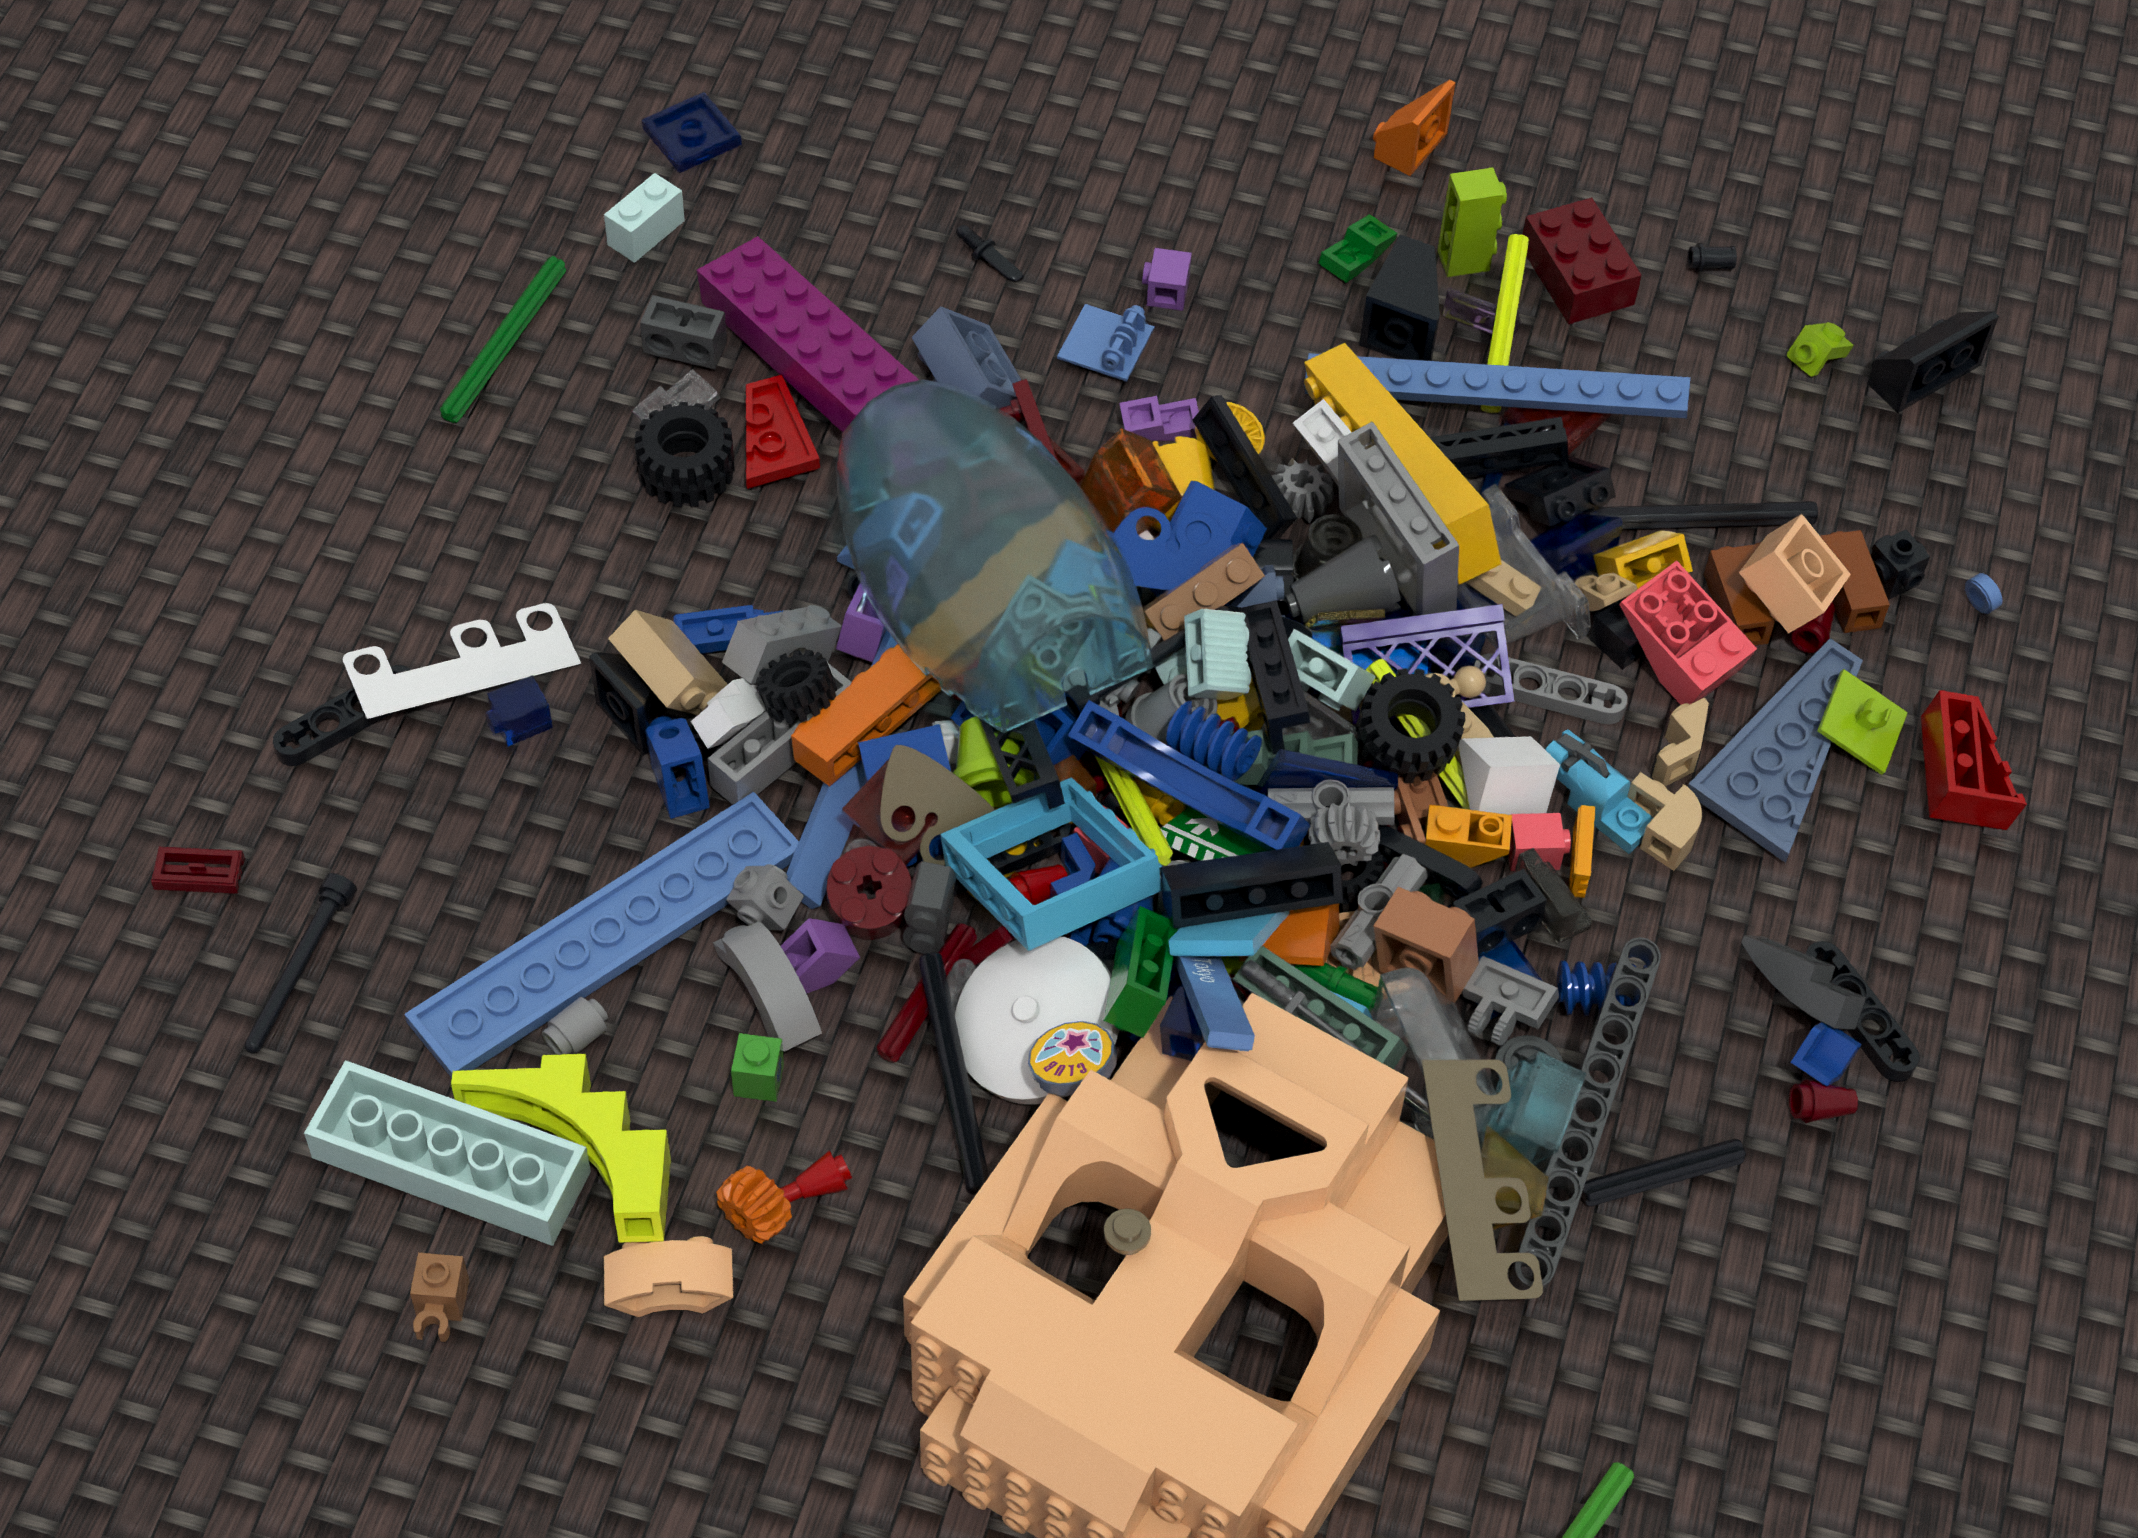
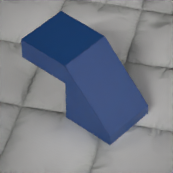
M1077 832L1062 838L1061 862L1069 875L1051 882L1050 898L1095 879L1096 864ZM1072 932L1067 933L1068 937L1071 936Z

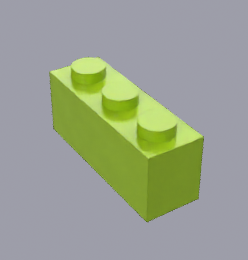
M1493 167L1450 174L1437 249L1447 277L1490 271L1492 256L1497 254V230L1502 228L1501 207L1507 201L1506 187L1503 182L1498 181Z

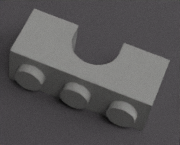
M816 605L739 620L722 663L750 684L756 683L757 677H761L760 671L763 668L770 669L768 665L773 659L776 662L781 661L780 655L785 653L788 657L793 656V651L800 650L802 655H804L806 650H813L814 655L819 652L828 662L842 625L833 620L827 610Z

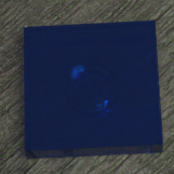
M705 92L642 119L643 130L679 173L742 145L741 135Z

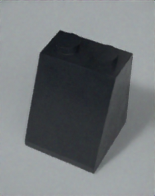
M1400 234L1366 295L1359 345L1395 359L1432 361L1440 317L1435 246Z

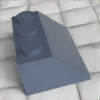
M940 306L911 337L919 350L918 357L929 367L935 377L933 379L935 386L944 393L950 403V412L959 421L962 422L1011 405L1010 401L1017 399L1012 383L1021 381V378L989 325Z

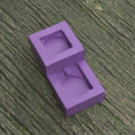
M1157 396L1119 403L1125 434L1128 438L1151 441L1175 440V437L1178 436L1196 438V426L1192 421L1199 412L1196 398L1159 405Z

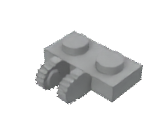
M1485 956L1481 957L1477 968L1462 991L1463 997L1478 1003L1475 1012L1468 1022V1032L1479 1036L1489 1023L1493 1010L1502 1013L1491 1036V1041L1500 1046L1505 1044L1508 1037L1512 1034L1516 1020L1539 1029L1559 998L1557 987Z

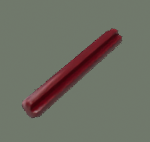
M959 923L954 927L938 952L942 955L948 983L961 964L958 960L961 958L960 955L970 949L977 940L976 930L964 923ZM922 978L877 1045L878 1055L891 1063L899 1060L929 1014Z

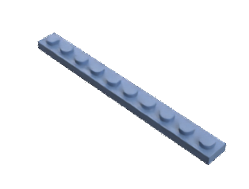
M1308 353V360L1320 354ZM1357 356L1395 400L1687 418L1690 377ZM1304 385L1305 394H1308Z

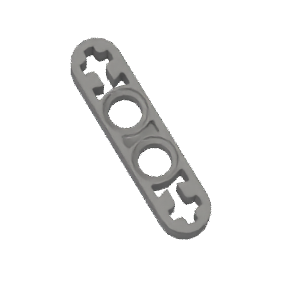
M1484 654L1482 657L1489 660L1493 654ZM1499 656L1492 663L1498 669H1500ZM1508 657L1510 673L1513 675L1514 701L1601 724L1611 725L1622 720L1628 697L1620 687ZM1476 660L1474 666L1481 670L1484 665ZM1488 668L1484 673L1486 686L1483 693L1493 696L1504 695L1502 678L1497 674L1494 675V678L1486 676L1488 670H1490ZM1523 678H1533L1539 682L1541 687L1536 690H1527L1520 685L1519 681ZM1562 688H1572L1578 692L1580 697L1576 700H1566L1559 695L1558 691ZM1587 695H1592L1590 704L1586 703ZM1605 700L1613 702L1611 708L1604 707Z

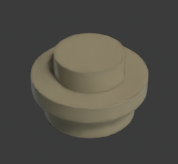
M1120 1209L1107 1218L1104 1225V1237L1109 1247L1117 1253L1133 1255L1144 1249L1149 1243L1151 1225L1147 1217L1141 1212L1134 1209Z

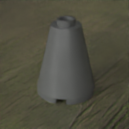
M1374 534L1365 537L1290 585L1291 593L1285 595L1287 607L1292 618L1299 616L1302 623L1386 614L1401 610V606L1397 603L1401 601L1390 562L1388 559L1384 560L1383 557L1379 558L1376 552L1383 548L1378 537Z

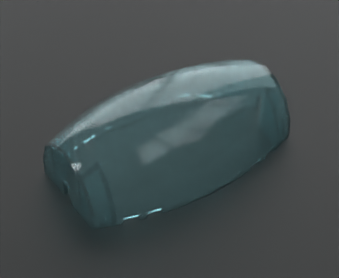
M922 379L895 385L867 402L844 430L835 465L838 501L847 547L863 591L881 623L911 661L926 676L931 674L939 681L942 691L948 696L957 695L965 702L968 711L1002 733H1005L1067 706L1063 684L1066 676L1074 670L1080 669L1084 671L1087 691L1092 695L1153 668L1150 640L1141 601L1123 552L1112 530L1095 504L1039 439L1015 418L995 405L953 385Z

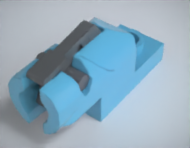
M1569 729L1562 732L1561 738L1557 741L1553 740L1545 750L1560 764L1556 779L1571 790L1567 804L1576 812L1581 805L1594 806V826L1630 854L1642 843L1646 826L1653 817L1627 797L1630 789V780L1608 764L1591 745L1585 743Z

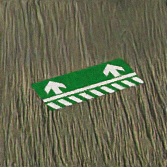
M1190 807L1160 828L1171 848L1200 861L1268 851Z

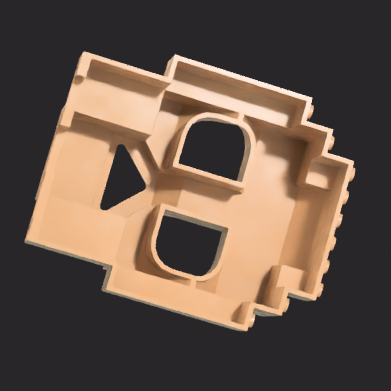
M1254 993L1250 994L1242 1006L1255 1035L1253 1049L1239 1051L1208 1047L1192 1007L1170 996L1144 1038L1139 1039L1111 1080L1090 1069L1068 1101L1055 1094L1048 1093L903 1296L904 1336L907 1337L908 1342L911 1344L912 1401L915 1402V1406L919 1411L929 1417L920 1429V1460L924 1474L940 1486L949 1484L961 1491L965 1500L974 1507L981 1510L989 1508L1002 1516L1003 1522L1012 1530L1021 1534L1027 1531L1037 1538H1314L1429 1352L1440 1314L1439 1309L1412 1295L1413 1290L1449 1233L1434 1139L1399 1121L1409 1077ZM1224 1091L1320 1144L1325 1149L1319 1152L1238 1168L1230 1167L1225 1161L1210 1107L1220 1092ZM1080 1202H1101L1118 1210L1134 1209L1144 1214L1151 1225V1237L1147 1246L1136 1254L1125 1256L1096 1300L1048 1274L1027 1258L1051 1221L1065 1208ZM1243 1281L1296 1310L1309 1321L1317 1336V1348L1290 1401H1280L1257 1393L1194 1358Z

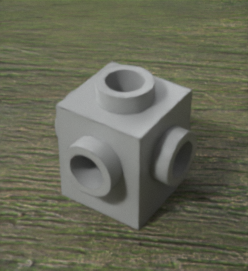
M767 864L765 866H746L735 878L734 887L726 901L738 911V917L748 925L760 921L768 930H785L804 895L787 880L788 876L782 869Z

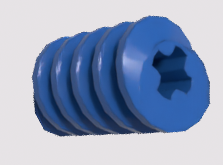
M1192 701L1182 704L1169 722L1166 736L1167 745L1176 751H1181V754L1190 759H1195L1199 764L1208 766L1214 772L1222 773L1224 777L1232 781L1242 777L1255 762L1262 746V738L1255 735L1247 742L1248 731L1246 729L1240 728L1234 733L1233 722L1226 721L1220 726L1221 717L1218 714H1211L1207 718V710L1203 706L1197 707L1192 712Z
M1561 960L1559 962L1556 982L1559 993L1557 1002L1564 1003L1567 1015H1572L1576 1003H1581L1584 1016H1589L1593 1004H1598L1600 1011L1616 963L1609 964L1606 973H1604L1602 964L1594 962L1588 973L1582 961L1575 963L1572 972H1570L1566 961ZM1616 995V999L1620 1004L1634 1006L1633 1001L1628 996Z

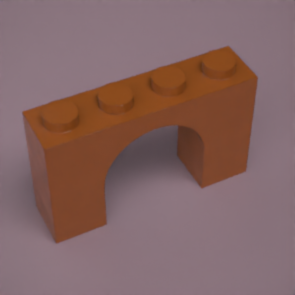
M1861 530L1850 532L1837 531L1828 535H1820L1851 574L1832 601L1843 633L1881 628L1890 604ZM1761 542L1754 545L1725 546L1717 550H1710L1704 577L1713 601L1754 646L1768 644L1776 620L1771 616L1769 609L1757 594L1748 588L1744 578L1739 573Z

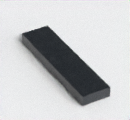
M1212 396L1192 421L1242 503L1267 528L1263 536L1264 539H1279L1297 517L1223 396Z

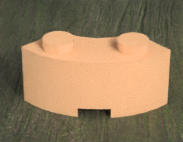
M698 1236L687 1241L625 1242L622 1245V1249L604 1256V1306L636 1317L666 1310H689L703 1314L733 1298L732 1249L713 1244V1240L708 1237Z

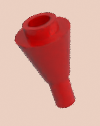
M829 1150L795 1178L796 1181L780 1189L784 1190V1197L791 1203L802 1197L805 1199L846 1191L848 1188L845 1181L852 1179V1176L842 1154L833 1158Z

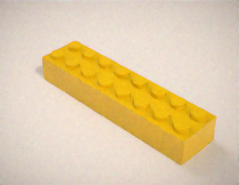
M1346 343L1305 361L1304 364L1308 378L1304 379V385L1309 396L1314 400L1315 405L1324 399L1351 432L1373 421L1459 544L1458 584L1460 585L1501 565L1489 504ZM1441 540L1432 546L1434 549L1439 550L1447 545Z

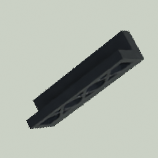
M1562 417L1429 437L1465 478L1569 462L1566 430L1563 428Z
M1277 600L1237 609V612H1242L1246 615L1244 621L1249 630L1248 649L1246 651L1248 655L1247 662L1251 670L1252 680L1273 755L1285 752L1282 729L1311 723L1308 706Z
M1008 657L961 673L963 683L1012 802L1016 803L1043 793L1049 809L1065 804L1058 775ZM996 676L998 685L992 694L976 689L975 683ZM995 707L1008 710L1010 716L1005 724L988 719ZM1008 737L1021 741L1023 746L1018 755L1001 750ZM1020 768L1033 771L1037 779L1016 787L1014 778Z

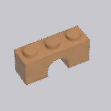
M1243 543L1230 546L1200 567L1201 570L1188 580L1171 590H1167L1137 611L1135 614L1145 629L1151 628L1161 634V643L1185 628V615L1200 609L1215 610L1220 606H1224L1265 577Z

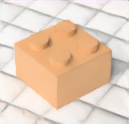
M1802 514L1769 533L1739 572L1748 588L1757 594L1769 609L1771 616L1784 627L1788 634L1823 614L1851 575Z

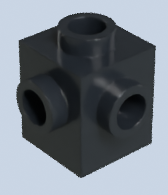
M1906 529L1893 536L1885 535L1881 537L1872 547L1871 557L1888 600L1920 585V582L1924 579V572L1930 558L1925 547L1919 541H1916Z

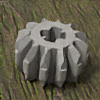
M1291 458L1288 466L1278 464L1275 474L1271 475L1297 519L1304 518L1310 524L1314 516L1323 517L1327 507H1330V503L1333 501L1334 492L1332 491L1333 481L1331 474L1324 473L1322 464L1311 466L1308 458L1299 464Z
M1349 802L1344 806H1338L1333 803L1330 809H1318L1316 816L1311 818V827L1308 830L1310 845L1329 842L1341 866L1349 863L1357 866L1358 861H1369L1372 858V854L1378 852L1380 830H1378L1376 813L1366 811L1365 806L1353 807L1350 806Z

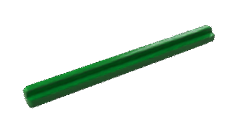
M551 256L545 261L440 407L441 417L445 421L448 420L454 424L462 418L565 274V262L562 259Z

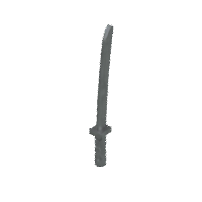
M1253 960L1245 964L1241 973L1249 980H1252L1253 983L1258 984V987L1262 990L1267 991L1274 999H1277L1279 1003L1285 1006V1011L1296 1017L1302 1014L1324 1032L1368 1055L1306 1006L1310 1000L1301 991L1295 993L1290 988H1287L1284 983L1276 980V977L1267 973L1264 968H1261ZM1407 1085L1405 1094L1430 1112L1428 1101Z

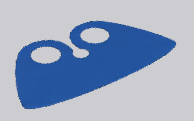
M1142 507L1132 511L1115 530L1101 556L1108 558L1099 559L1096 572L1110 580L1129 585L1171 590L1201 570L1200 567L1232 546V543L1223 528L1213 517L1204 513H1191L1179 521L1176 528V539L1180 547L1176 552H1171L1166 547V542L1171 537L1169 520L1165 514L1157 509ZM1144 516L1154 517L1161 525L1160 535L1153 540L1143 539L1136 531L1137 521ZM1201 521L1208 525L1211 531L1210 540L1204 545L1191 543L1186 536V529L1190 523Z

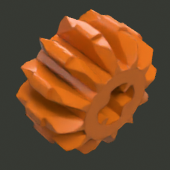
M747 1165L731 1174L716 1191L717 1203L719 1208L725 1212V1219L734 1225V1229L741 1231L745 1238L753 1239L755 1242L762 1244L764 1241L777 1235L792 1218L791 1204L784 1197V1190L778 1188L774 1179H769L760 1169L756 1170L754 1167Z

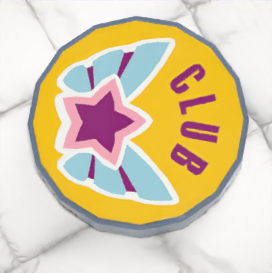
M1085 1021L1068 1022L1049 1029L1035 1041L1029 1051L1028 1065L1034 1081L1039 1083L1041 1089L1050 1094L1069 1096L1073 1095L1090 1069L1108 1079L1116 1066L1117 1051L1109 1032L1098 1024Z

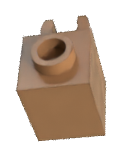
M418 1253L410 1291L416 1313L413 1328L417 1340L423 1339L424 1330L428 1325L437 1324L439 1325L438 1335L440 1341L446 1342L450 1336L448 1320L462 1321L469 1285V1276L463 1256Z

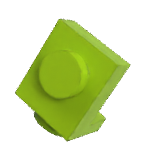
M1833 323L1805 325L1787 352V357L1810 377L1819 374L1827 360L1847 357L1854 345L1844 337L1845 332Z

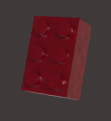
M1592 197L1526 216L1522 235L1527 236L1529 239L1526 257L1568 324L1635 305L1642 275Z

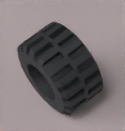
M679 402V406L672 407L671 404L663 406V410L660 412L657 410L652 411L649 414V420L643 419L639 424L640 431H636L635 434L637 470L641 485L646 486V492L651 497L658 495L659 502L667 504L669 501H672L676 507H682L683 503H690L691 507L698 506L699 501L705 500L708 503L714 500V494L721 495L726 490V484L731 483L733 471H735L731 428H728V422L725 418H718L716 410L712 408L704 410V405L695 403L694 406H688V402ZM681 452L697 453L688 457L673 456Z
M1407 668L1399 669L1396 677L1389 672L1382 676L1380 683L1375 681L1370 687L1369 693L1365 696L1356 723L1355 731L1358 732L1356 740L1358 747H1363L1361 756L1364 761L1372 760L1374 762L1372 769L1378 774L1382 770L1388 772L1387 779L1395 781L1398 775L1404 777V783H1413L1417 776H1419L1422 782L1429 780L1433 772L1439 775L1444 771L1446 764H1450L1455 755L1466 721L1465 712H1461L1463 703L1460 696L1452 697L1455 689L1449 683L1445 686L1441 685V677L1434 673L1429 678L1424 676L1425 670L1416 669L1414 674H1409ZM1398 714L1416 716L1425 722L1431 734L1422 738L1407 737L1399 733L1391 725L1389 718Z

